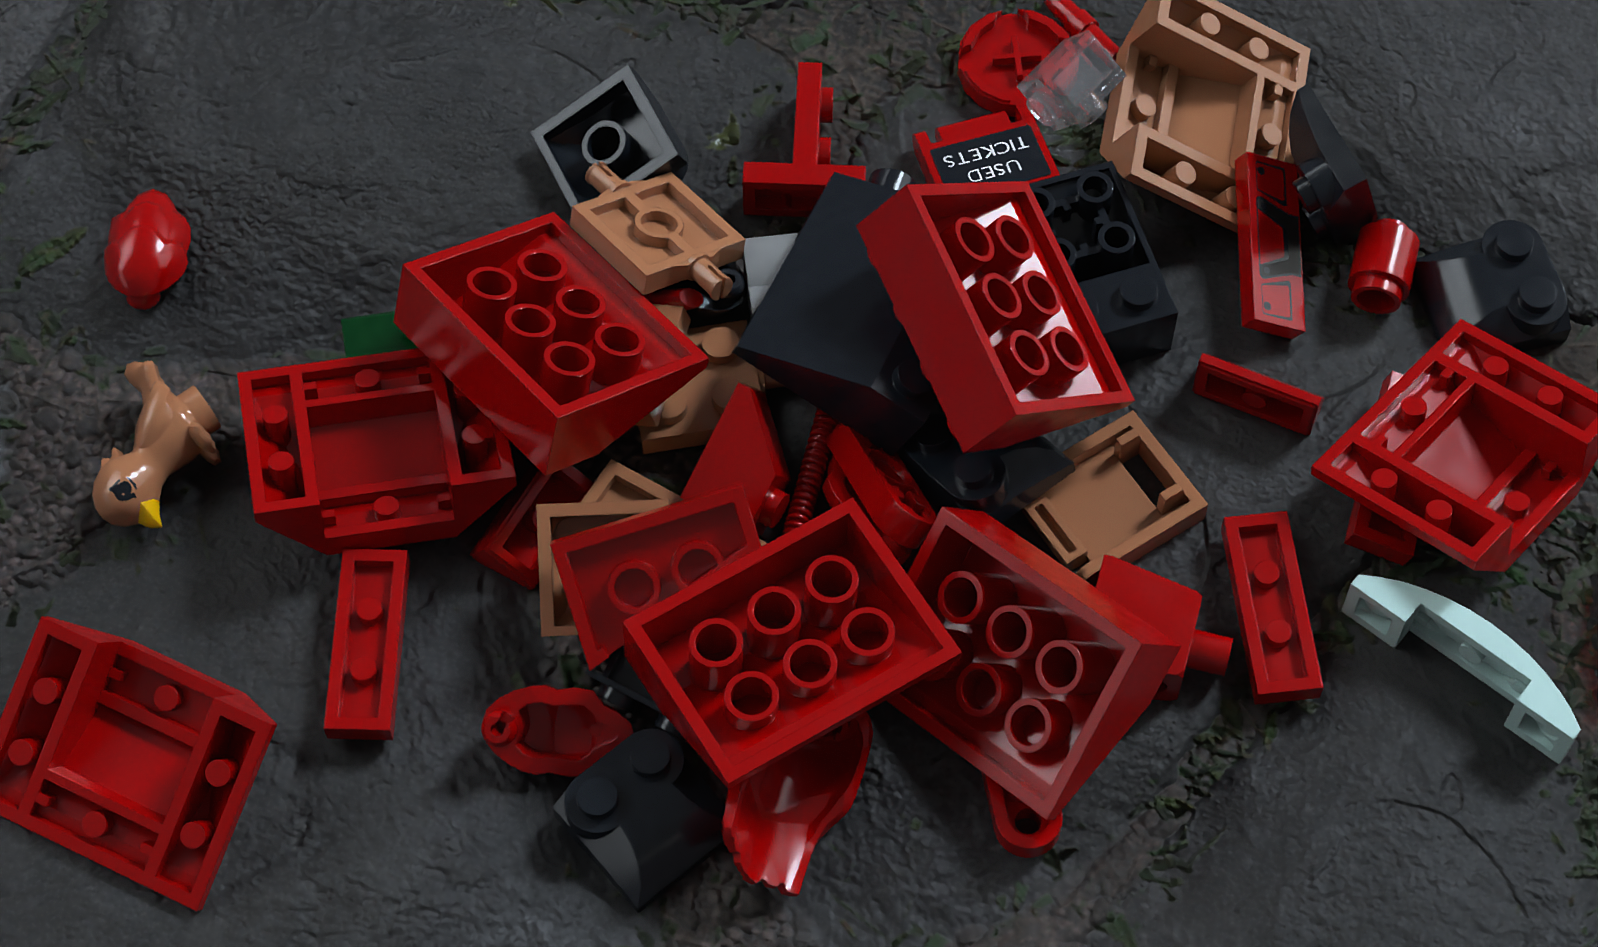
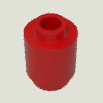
M1384 218L1366 224L1359 230L1348 278V287L1352 292V302L1364 311L1375 314L1393 313L1400 308L1401 302L1409 296L1420 240L1405 223L1396 219Z

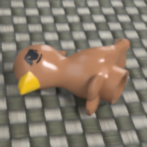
M153 361L132 362L127 364L124 376L129 383L141 392L143 407L135 427L133 451L123 455V452L117 448H112L111 458H103L101 460V468L94 481L92 497L95 509L101 518L111 525L129 527L141 524L151 529L162 528L159 505L162 486L169 475L189 464L199 453L207 462L214 466L222 462L219 451L215 447V442L210 436L220 429L221 425L204 397L194 385L175 396L160 377L158 367Z

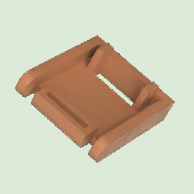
M1134 410L1063 451L1062 453L1074 462L1075 471L1022 509L1023 515L1063 566L1072 571L1087 563L1075 574L1095 586L1104 554L1133 563L1205 519L1208 503ZM1138 454L1166 488V490L1159 493L1157 507H1155L1122 465Z

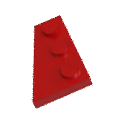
M742 483L550 542L589 670L591 671L608 659L610 654L624 645L623 621L762 547Z

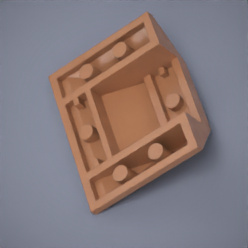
M1147 0L1116 56L1099 153L1108 162L1113 161L1117 172L1124 179L1238 233L1235 159L1248 151L1294 164L1289 141L1290 111L1297 90L1306 85L1311 49L1217 0Z

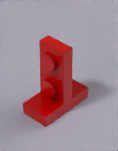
M798 62L793 163L744 161L742 180L744 215L808 217L834 172L866 181V166L831 165V137H820L821 123H833L834 87H822V63Z

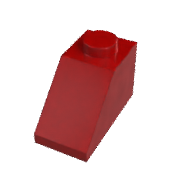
M738 382L680 498L686 500L742 483L758 535H762L766 527L774 528L782 518L790 499V495L784 491L791 480L764 392Z

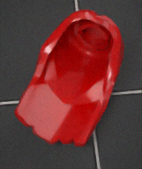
M867 711L728 789L725 812L722 819L723 841L729 852L733 854L734 864L743 876L744 881L750 884H756L761 881L767 888L774 889L777 887L780 893L785 896L797 897L799 895L815 846L830 828L847 814L855 800L865 771L873 738V727Z

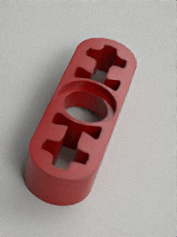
M838 422L828 436L826 443L876 526L895 542L907 548H919L927 537L937 515L897 452L893 456L883 451V448L872 444L869 439L854 429Z

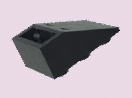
M1113 161L1029 183L1117 364L1120 365L1171 350L1178 310Z

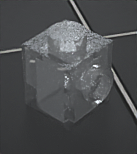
M1090 30L1064 39L1016 87L1026 97V105L1030 113L1042 124L1050 126L1054 131L1075 124L1082 129L1103 114L1108 107L1104 98L1127 75Z

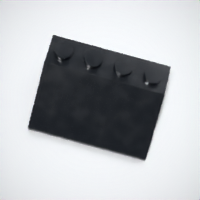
M834 172L826 183L732 353L846 427L849 426L869 439L872 444L883 448V451L893 456L925 424L937 400L930 382L922 373L920 360L905 328L894 313L893 303L880 275L868 258L867 248L856 227L859 222L899 190Z

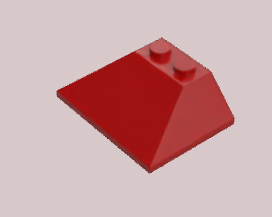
M1460 319L1311 466V475L1474 571L1505 572L1578 495L1597 461L1598 393Z
M419 348L237 373L255 523L321 553L334 555L341 554L343 549H375L457 537L517 485L509 439Z
M41 616L0 718V816L195 911H200L203 909L277 723L246 693L142 644L53 617Z

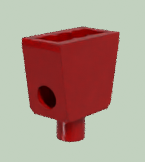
M1104 554L1096 588L1181 645L1153 700L1172 701L1178 699L1186 667L1225 676L1234 638L1195 629L1203 596L1198 591L1114 556Z

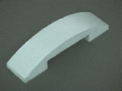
M1358 575L1354 579L1341 610L1344 614L1394 649L1408 631L1417 635L1514 703L1504 726L1556 763H1561L1581 729L1560 690L1536 661L1515 641L1470 609L1427 589L1377 576Z

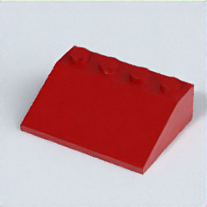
M1028 181L906 184L856 225L867 248L868 258L880 275L893 303L894 313L905 328L920 360L922 373L930 382L946 415L948 428L957 439L963 453L1005 448L1125 408L1135 401Z
M555 212L402 265L393 323L545 476L599 454L706 369L709 357Z
M853 497L623 621L626 659L657 707L728 789L962 657L960 648Z
M942 506L907 575L960 648L962 657L886 701L1043 818L1054 820L1150 705L1181 645L984 511Z

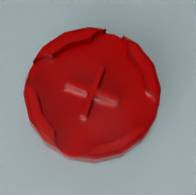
M1018 9L1017 14L1002 15V10L989 13L972 24L960 42L957 73L964 92L978 106L993 113L1005 110L1008 116L1015 117V108L1023 105H1028L1033 115L1046 112L1063 100L1073 83L1075 56L1069 34L1054 19L1036 11Z

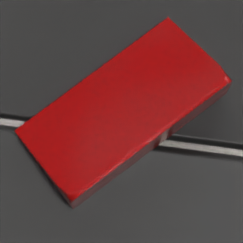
M1202 353L1199 359L1192 389L1195 394L1304 435L1311 434L1325 399L1317 394L1207 353Z
M532 463L469 555L480 564L527 589H534L539 582L536 504L580 503L594 483L572 465L545 476Z

